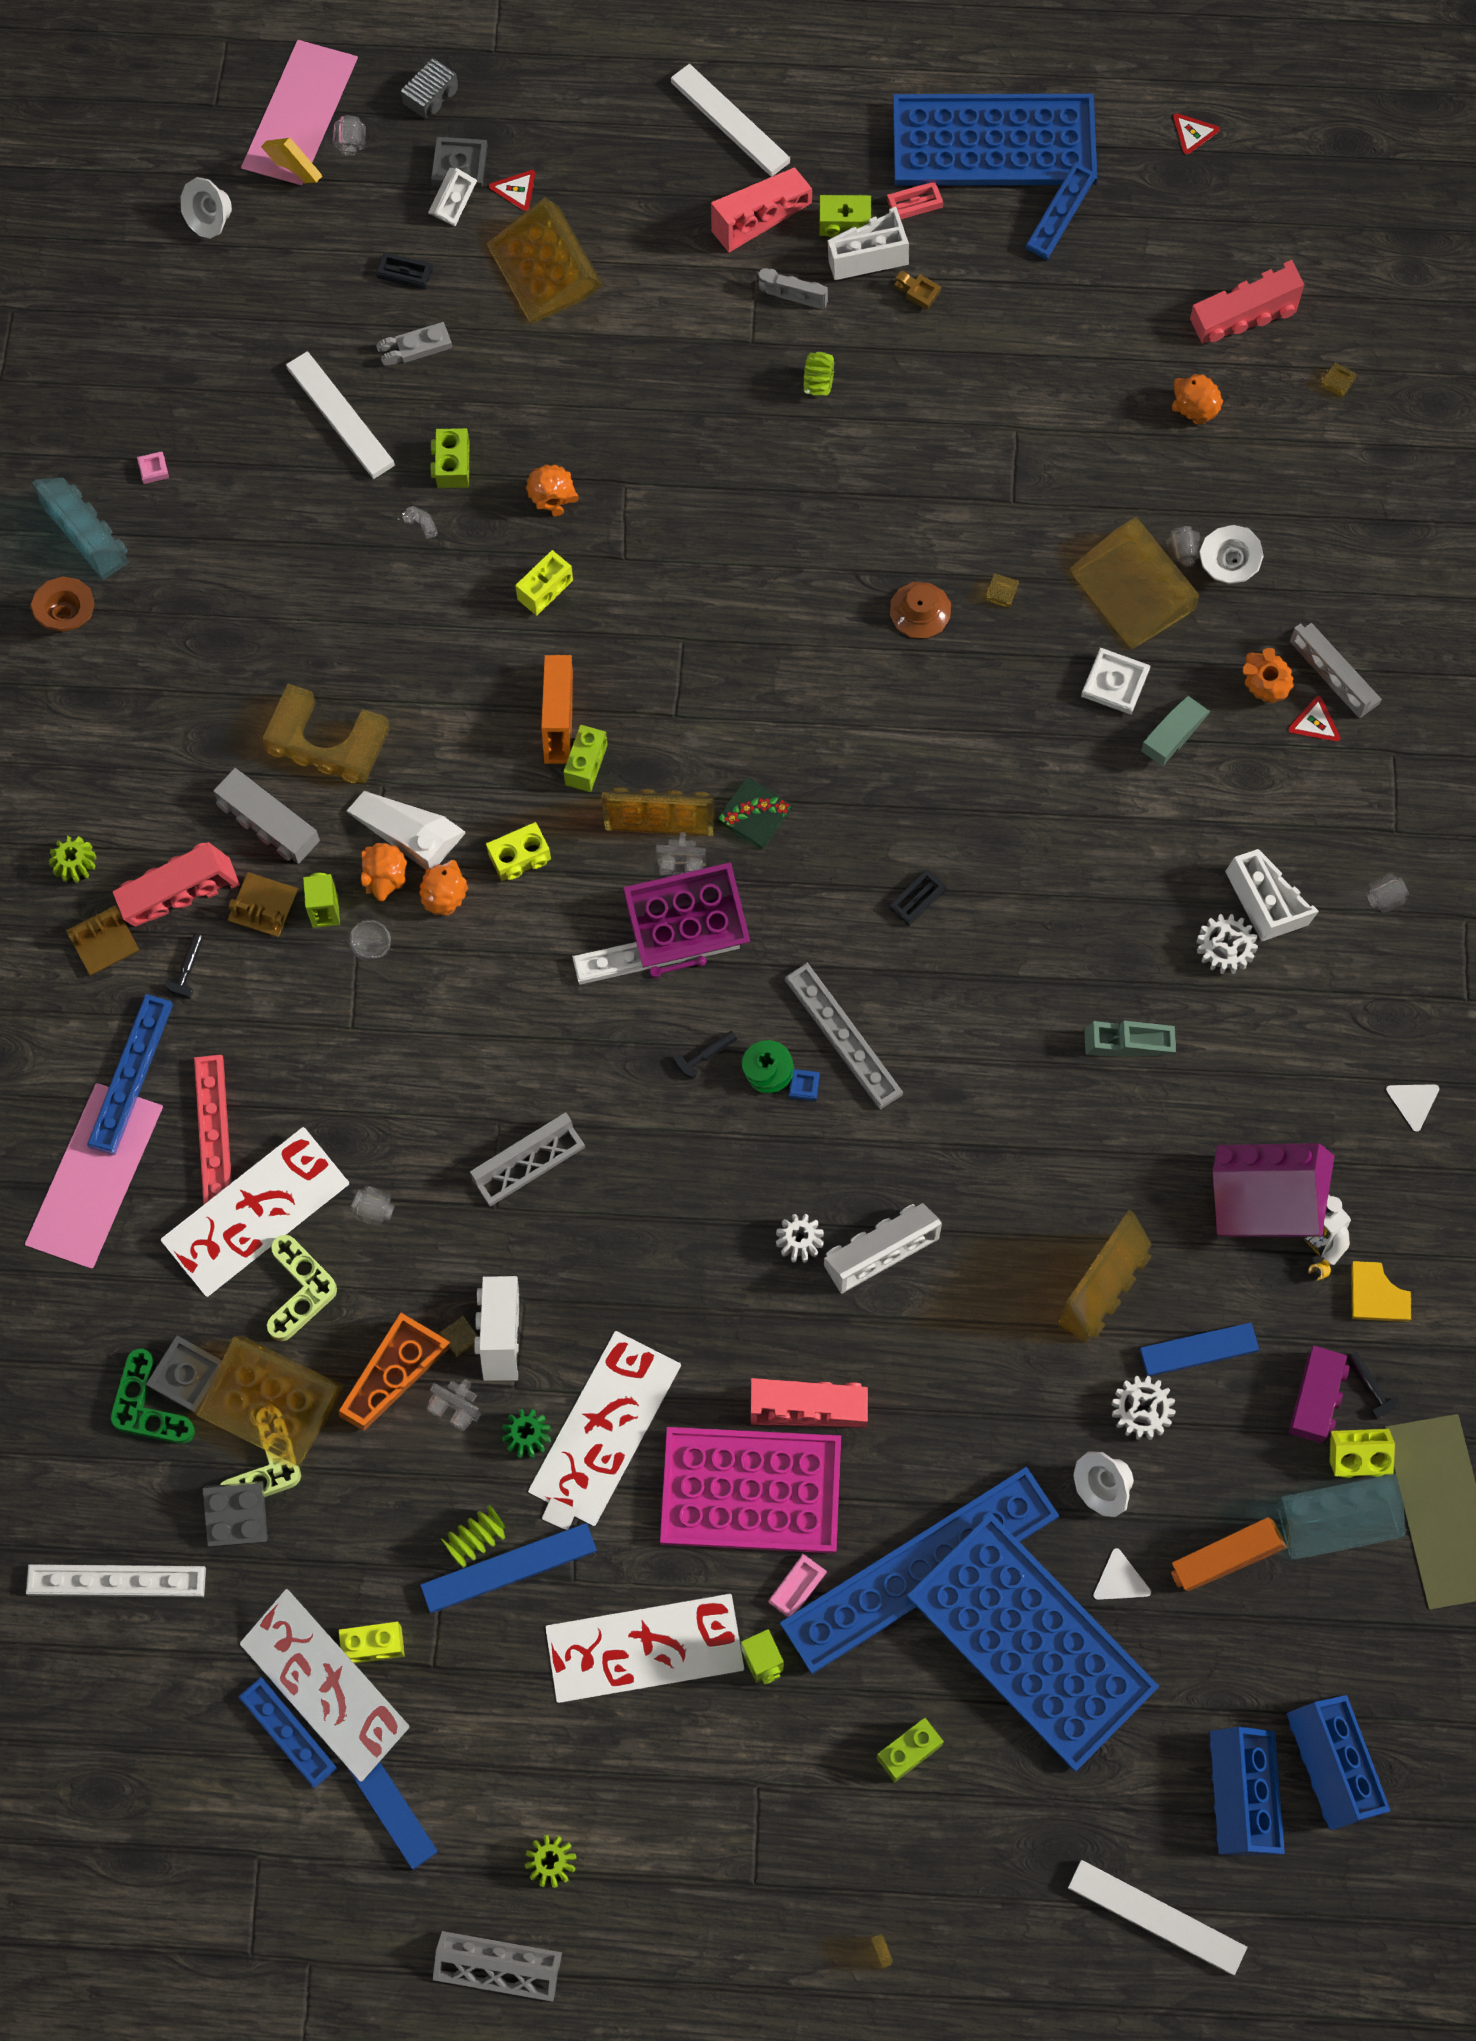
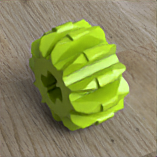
M824 352L809 353L804 368V391L806 394H812V396H826L831 392L834 358L832 355Z
M67 836L66 843L64 844L57 840L58 849H50L52 858L49 859V864L53 867V873L57 877L62 876L63 881L66 883L71 878H73L74 882L78 883L79 876L83 875V877L88 878L87 870H95L93 861L97 858L96 854L92 851L91 844L89 842L84 843L83 839L79 836L74 842L71 837Z
M544 1835L545 1846L541 1847L540 1843L534 1840L533 1845L538 1850L537 1853L530 1850L526 1852V1856L535 1859V1861L525 1863V1868H537L531 1873L530 1878L534 1881L542 1875L540 1880L541 1887H545L548 1878H551L552 1887L557 1888L558 1882L556 1877L560 1876L562 1881L567 1883L569 1879L563 1872L567 1870L574 1873L576 1870L573 1865L567 1864L569 1861L576 1860V1854L564 1855L571 1849V1844L568 1842L559 1848L562 1841L561 1836H556L552 1845L549 1835ZM548 1854H553L554 1858L559 1857V1861L554 1863L553 1869H549L547 1865L543 1867V1861L547 1860Z

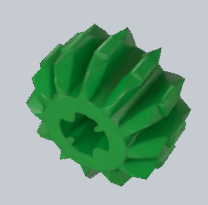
M520 1409V1418L517 1419L512 1414L508 1416L513 1425H503V1431L508 1434L504 1435L502 1440L504 1443H510L507 1447L510 1453L518 1449V1458H523L525 1451H528L530 1458H534V1449L541 1453L545 1451L541 1442L550 1443L551 1438L546 1433L551 1431V1427L548 1424H544L546 1420L544 1415H540L535 1419L536 1411L534 1409L529 1411L528 1416H525L524 1410ZM527 1428H530L533 1435H528L526 1439H523L520 1432H526Z

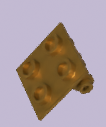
M248 872L237 899H231L229 903L231 913L228 921L279 937L299 888Z
M116 905L66 930L90 976L140 951Z

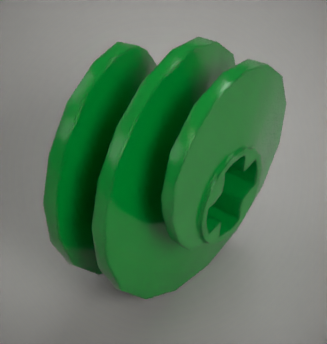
M772 1040L759 1041L745 1051L742 1059V1069L745 1077L751 1086L760 1093L770 1094L778 1092L786 1087L793 1077L794 1064L791 1054L779 1042Z

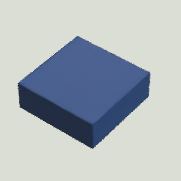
M794 1069L790 1082L789 1098L816 1102L820 1072Z

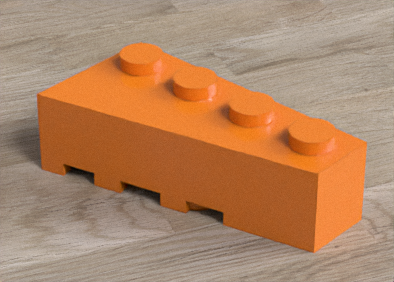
M400 1313L340 1408L339 1417L365 1431L449 1349L450 1342L403 1313Z

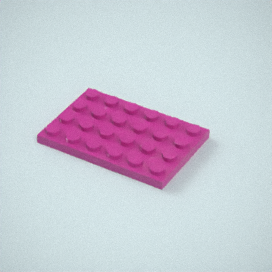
M667 1427L660 1545L836 1554L841 1436Z

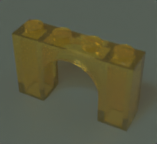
M287 684L262 738L268 753L276 757L286 756L302 766L307 764L315 766L325 774L335 773L341 775L343 779L351 783L358 781L365 784L390 729L387 717L362 709L350 736L343 743L331 748L316 747L303 737L305 726L316 704L313 692Z

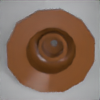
M62 576L45 582L35 592L30 608L34 619L46 629L66 632L79 628L92 616L95 603L92 591L79 579Z
M912 582L899 588L891 599L890 617L896 629L910 638L928 639L942 632L950 620V600L943 590L931 583Z

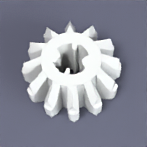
M796 1214L792 1215V1223L784 1219L782 1221L783 1228H779L776 1231V1235L780 1237L776 1240L777 1247H784L781 1251L782 1256L785 1257L792 1253V1262H796L797 1256H801L803 1262H807V1253L816 1257L818 1255L816 1248H822L824 1243L819 1239L824 1235L823 1230L816 1229L818 1221L813 1220L808 1223L807 1214H804L802 1221H798ZM799 1234H803L804 1239L801 1242H796Z

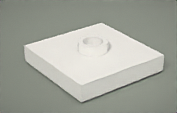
M1100 648L1081 697L1132 715L1150 670V665Z

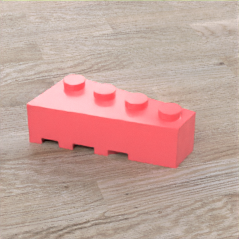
M794 167L711 202L712 233L730 253L812 203V188Z
M1290 260L1283 263L1284 268L1273 273L1272 269L1261 273L1262 278L1251 284L1247 280L1237 284L1238 286L1229 294L1222 291L1194 304L1190 320L1201 343L1216 342L1224 336L1233 333L1240 334L1248 328L1257 325L1265 326L1273 320L1289 318L1296 313L1304 283L1293 261Z
M208 842L196 845L192 851L182 856L179 855L171 858L167 864L159 868L149 869L142 877L136 880L124 882L120 888L113 891L123 920L136 927L168 914V908L187 907L192 905V901L196 897L207 895L210 898L218 894L217 889L230 885L231 889L240 886L230 858Z
M751 1379V1426L867 1428L868 1387H862L860 1383L833 1385L829 1382L807 1383Z

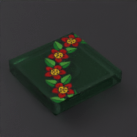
M747 777L717 819L718 823L763 850L793 809V804Z

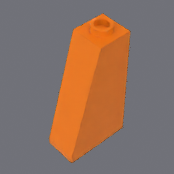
M545 655L542 706L544 764H566L572 749V655Z
M1267 1517L1173 1562L1175 1570L1171 1571V1574L1178 1588L1183 1586L1186 1591H1191L1287 1549V1546L1275 1521Z

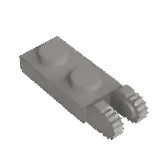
M762 268L758 272V285L761 292L825 309L828 302V287L816 282L810 283L798 280L794 276L778 275L774 269Z
M444 322L395 336V338L388 337L384 340L382 339L376 344V347L380 353L391 351L381 357L382 364L388 366L400 362L406 363L451 349L452 343Z

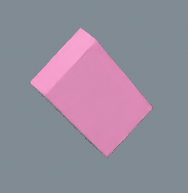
M802 1554L771 1596L768 1603L787 1617L793 1615L800 1610L827 1571Z

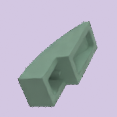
M1189 696L1186 697L1144 741L1141 751L1161 766H1164L1175 751H1179L1210 711Z
M1093 1021L1084 1028L1086 1055L1139 1057L1176 1053L1175 1026L1122 1021L1120 1024Z

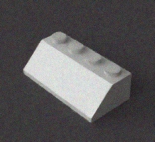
M923 1203L916 1207L914 1204L909 1205L900 1212V1216L893 1220L890 1218L884 1219L875 1226L876 1229L868 1234L861 1232L851 1239L852 1243L842 1248L839 1245L826 1253L827 1257L824 1258V1267L842 1294L937 1241L940 1236L942 1223Z

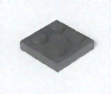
M437 137L431 177L432 185L441 186L449 168H457L477 180L474 188L482 189L488 147L487 140Z
M177 1335L146 1385L197 1415L227 1367V1364Z
M263 1481L203 1487L208 1546L266 1542L268 1540Z

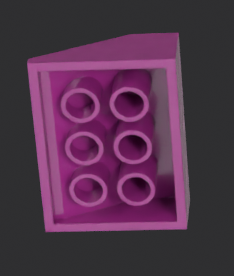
M731 862L635 884L623 889L629 919L643 968L751 942Z
M1320 1143L1217 1145L1213 1167L1217 1235L1219 1237H1322L1335 1155Z

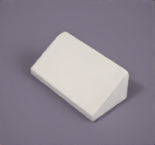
M449 168L428 213L456 226L477 180L457 168Z

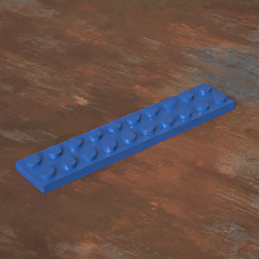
M1025 1467L780 1622V1626L811 1675L916 1609L917 1607L906 1596L990 1513L1019 1542L1059 1517L1058 1513L1029 1469Z

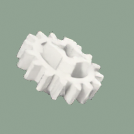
M1220 914L1217 922L1210 918L1207 926L1201 927L1200 933L1202 935H1198L1196 942L1201 945L1198 947L1197 953L1205 954L1202 962L1210 961L1211 970L1218 966L1220 967L1221 974H1224L1226 968H1230L1231 973L1235 974L1237 966L1244 970L1247 962L1253 961L1254 955L1252 953H1256L1258 945L1253 944L1257 939V935L1249 934L1252 926L1244 927L1243 918L1236 922L1234 921L1233 914H1230L1228 920H1224L1223 915ZM1217 931V937L1209 941L1210 936ZM1245 947L1243 954L1237 957V951Z
M1136 1376L1133 1385L1127 1380L1124 1382L1123 1387L1125 1391L1117 1389L1115 1395L1120 1399H1113L1112 1406L1118 1408L1113 1411L1112 1417H1120L1117 1427L1126 1426L1125 1435L1129 1436L1133 1431L1136 1432L1137 1440H1140L1142 1434H1146L1147 1438L1152 1440L1154 1431L1160 1436L1164 1433L1162 1425L1170 1427L1172 1422L1167 1417H1174L1175 1410L1169 1408L1175 1403V1399H1167L1166 1396L1169 1394L1170 1389L1161 1390L1162 1381L1158 1380L1154 1385L1151 1384L1150 1376H1147L1144 1382H1141L1139 1377ZM1141 1390L1149 1391L1152 1394L1142 1393ZM1128 1397L1131 1408L1128 1412H1125L1124 1404L1125 1399ZM1152 1403L1147 1412L1145 1410L1136 1412L1139 1405L1145 1406ZM1161 1403L1162 1416L1159 1419V1415L1156 1412V1408ZM1134 1422L1145 1423L1146 1426L1137 1425Z

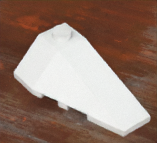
M363 791L347 810L348 814L391 845L398 846L401 852L425 870L440 864L465 835V831L444 816Z

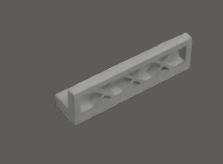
M1300 623L1294 628L1290 643L1359 719L1380 704L1382 699L1312 623L1305 628Z
M565 1112L470 1171L471 1178L491 1207L584 1149L585 1144L574 1130L572 1121ZM567 1133L570 1134L576 1143L567 1150L556 1148L558 1139ZM540 1150L551 1152L550 1159L545 1164L533 1163L535 1153ZM516 1165L526 1166V1175L521 1179L509 1178L512 1167ZM491 1180L503 1181L502 1190L491 1197L484 1185Z
M442 1931L436 1949L433 1980L553 2002L562 1952ZM442 1962L453 1963L459 1970L454 1973L441 1971ZM481 1968L489 1975L485 1978L476 1977L472 1970ZM506 1973L514 1974L519 1981L509 1983L501 1976ZM535 1979L549 1980V1989L537 1988L531 1981Z

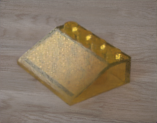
M545 197L487 243L526 317L532 324L584 301L603 286L560 207Z
M1137 517L1115 529L1069 569V572L1131 650L1196 610L1200 596Z
M621 787L614 788L613 790L606 789L602 792L605 830L713 836L715 795H710L706 792L683 794L676 790H671L667 793L655 792L652 789L629 791Z
M1128 1210L1067 1300L1058 1324L1086 1343H1088L1092 1336L1097 1339L1106 1325L1102 1322L1106 1314H1114L1121 1303L1117 1298L1123 1290L1128 1293L1137 1279L1133 1274L1138 1267L1143 1270L1152 1257L1148 1253L1152 1244L1132 1211Z
M234 1336L197 1416L300 1466L332 1413L344 1385L249 1338Z

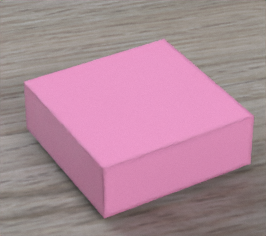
M163 451L137 457L144 484L169 478Z

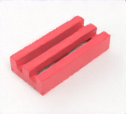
M927 183L887 195L890 209L896 206L900 219L943 208V200L936 183ZM932 192H933V194H931V195H927V196H924V197H920L921 195H925V194H928V193H932ZM910 199V201L896 204V202Z

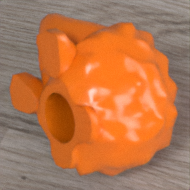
M1194 374L1188 378H1176L1173 385L1176 397L1172 404L1174 412H1181V415H1185L1187 419H1193V422L1197 425H1204L1216 417L1221 410L1223 400L1218 386L1213 384L1210 378L1203 374Z
M545 464L540 468L534 469L526 481L528 497L536 504L537 509L551 510L554 517L564 514V509L560 505L577 502L579 499L572 484L571 474L565 471L563 467Z
M1274 648L1264 649L1263 654L1248 653L1246 655V664L1243 667V674L1247 675L1245 686L1249 688V691L1257 699H1261L1264 702L1273 704L1285 700L1289 691L1294 686L1293 677L1291 676L1292 670L1287 667V663L1282 661L1280 656H1275Z
M376 843L362 851V886L366 887V894L373 893L378 901H384L391 892L401 889L406 881L405 869L407 861L404 858V853L400 851L398 846Z
M451 860L443 865L437 864L433 868L426 869V873L423 875V882L420 884L419 891L421 902L425 910L430 911L434 915L449 916L455 911L456 907L461 906L462 900L465 898L468 886L465 878L462 877L457 862Z

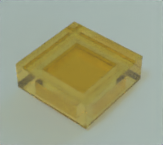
M1335 362L1322 380L1321 386L1343 398L1358 374Z
M994 573L985 600L1011 608L1019 581Z
M464 1316L440 1332V1335L450 1342L449 1348L456 1357L475 1345V1337H478Z
M880 1934L871 1938L870 1941L881 1970L890 1967L893 1961L884 1936Z

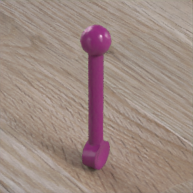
M698 956L695 960L663 968L654 966L650 969V974L653 978H658L662 973L694 965L704 966L707 960L704 956Z

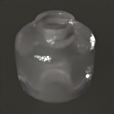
M349 115L340 117V120L336 121L333 127L334 147L341 150V154L346 156H354L356 152L364 149L366 126L360 122L358 117Z
M1191 526L1180 527L1171 531V535L1166 539L1170 561L1180 563V567L1195 565V559L1200 557L1199 551L1202 547L1199 532L1192 530Z
M1387 873L1372 880L1369 883L1370 892L1366 894L1372 909L1378 907L1382 913H1388L1403 906L1406 903V896L1409 895V892L1400 875L1396 877L1393 873Z
M365 1186L363 1190H357L350 1210L354 1211V1218L356 1220L377 1227L381 1225L383 1220H390L395 1205L390 1204L391 1195L388 1192L372 1186Z

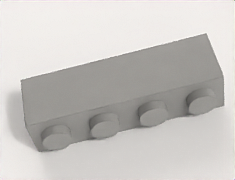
M236 768L214 790L217 799L216 804L222 811L227 814L232 812L237 816L236 820L244 828L249 829L251 827L255 830L257 837L266 845L272 843L278 848L277 852L287 861L292 859L299 864L320 841L317 830Z

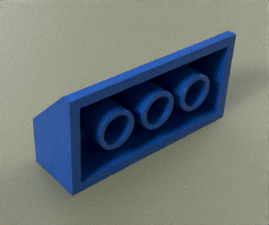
M1347 1695L1313 1702L1286 1713L1290 1722V1729L1295 1735L1300 1749L1301 1759L1306 1765L1311 1778L1312 1788L1318 1797L1323 1818L1327 1822L1330 1831L1391 1811Z
M1244 1727L1210 1731L1212 1781L1214 1783L1215 1796L1214 1811L1217 1824L1216 1840L1219 1854L1234 1856L1285 1854L1275 1731Z

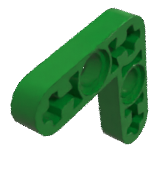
M133 1350L127 1358L111 1413L112 1424L124 1433L176 1444L190 1442L195 1435V1427L187 1417L143 1408L149 1389L146 1383L153 1374L155 1361L147 1350ZM141 1356H144L145 1361L148 1362L147 1366H141L139 1372L140 1376L144 1377V1380L136 1377L138 1367L134 1364V1361H139ZM132 1383L139 1384L141 1387L140 1394L134 1398L127 1397L125 1394L127 1386ZM122 1401L131 1404L128 1414L132 1417V1420L126 1421L125 1425H122V1422L118 1419L119 1415L124 1416L127 1410V1406L122 1404ZM151 1417H158L161 1420L159 1429L154 1432L146 1430V1421ZM167 1420H170V1426L177 1428L184 1423L188 1432L182 1433L181 1437H178L176 1431L167 1429Z

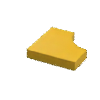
M291 138L267 140L261 146L277 166L290 170L305 184L317 183L322 177V174Z
M1353 1261L1351 1264L1352 1319L1410 1322L1411 1292L1401 1290L1390 1283L1384 1274L1382 1263Z

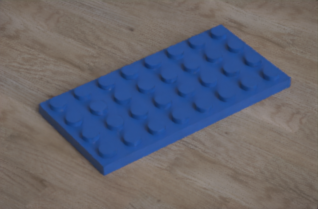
M893 94L895 186H920L927 183H936L937 186L1062 185L1075 162L1097 173L1094 94ZM1097 176L1092 185H1097Z
M992 1513L906 1596L1074 1772L1160 1687Z

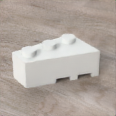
M896 206L889 209L888 214L878 219L876 216L869 219V224L859 229L853 227L828 240V261L834 280L909 265V243Z
M1259 849L1234 857L1225 871L1261 942L1308 926L1319 912L1313 905L1310 907L1299 895L1301 892L1295 886L1292 888L1281 877L1282 873Z
M483 1277L482 1288H477V1305H482L481 1312H476V1330H480V1337H475V1354H480L483 1380H518L516 1362L519 1346L517 1344V1331L519 1327L518 1277Z

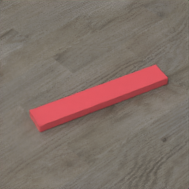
M222 1055L194 1058L203 1205L232 1183L224 1059Z

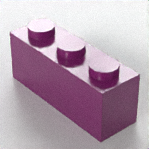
M1317 1346L1311 1348L1288 1434L1323 1443L1327 1436L1331 1437V1431H1334L1336 1420L1332 1419L1334 1408L1339 1409L1343 1396L1342 1392H1338L1341 1381H1346L1350 1368L1349 1365L1345 1364L1347 1355Z

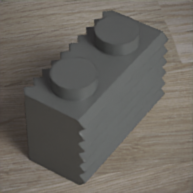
M431 58V61H428V64L409 81L408 85L402 88L403 104L412 109V111H415L416 114H419L420 117L422 116L426 119L431 113L435 114L439 111L442 102L447 97H452L458 89L457 75L436 59Z

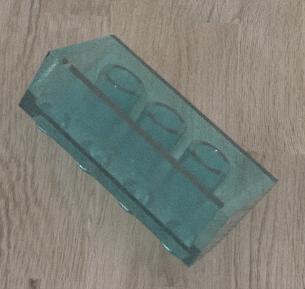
M64 478L36 479L32 482L43 509L102 580L129 563L125 555L128 550L119 538L115 540L111 536L113 532L104 520L99 521L96 518V510L89 502L84 503L81 500L82 494L74 484L69 485Z
M1396 1474L1282 1496L1276 1503L1291 1560L1395 1540L1406 1536L1404 1504Z

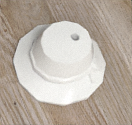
M196 177L185 184L181 194V213L188 226L199 236L211 239L221 234L225 221L232 211L229 196L223 190H219L209 179Z
M1236 525L1217 528L1205 538L1199 551L1202 567L1214 580L1226 584L1247 581L1259 571L1263 559L1261 541L1249 528Z
M1088 1451L1076 1462L1073 1476L1077 1493L1086 1505L1103 1516L1116 1517L1127 1510L1130 1496L1129 1491L1134 1481L1132 1472L1128 1465L1120 1459H1112L1103 1452Z

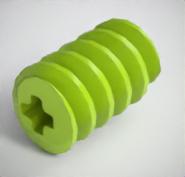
M490 1504L487 1505L488 1515L481 1511L477 1512L478 1523L469 1518L467 1519L469 1529L459 1525V1536L449 1532V1543L441 1539L455 1561L463 1567L466 1566L465 1556L472 1560L476 1559L475 1549L483 1554L486 1552L485 1542L494 1547L495 1535L502 1540L505 1539L503 1529L506 1527Z

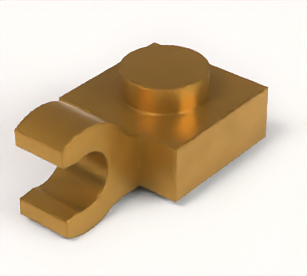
M904 271L899 272L895 278L897 282L894 284V287L899 291H907L906 299L925 310L930 308L942 288L921 274L917 279H914Z

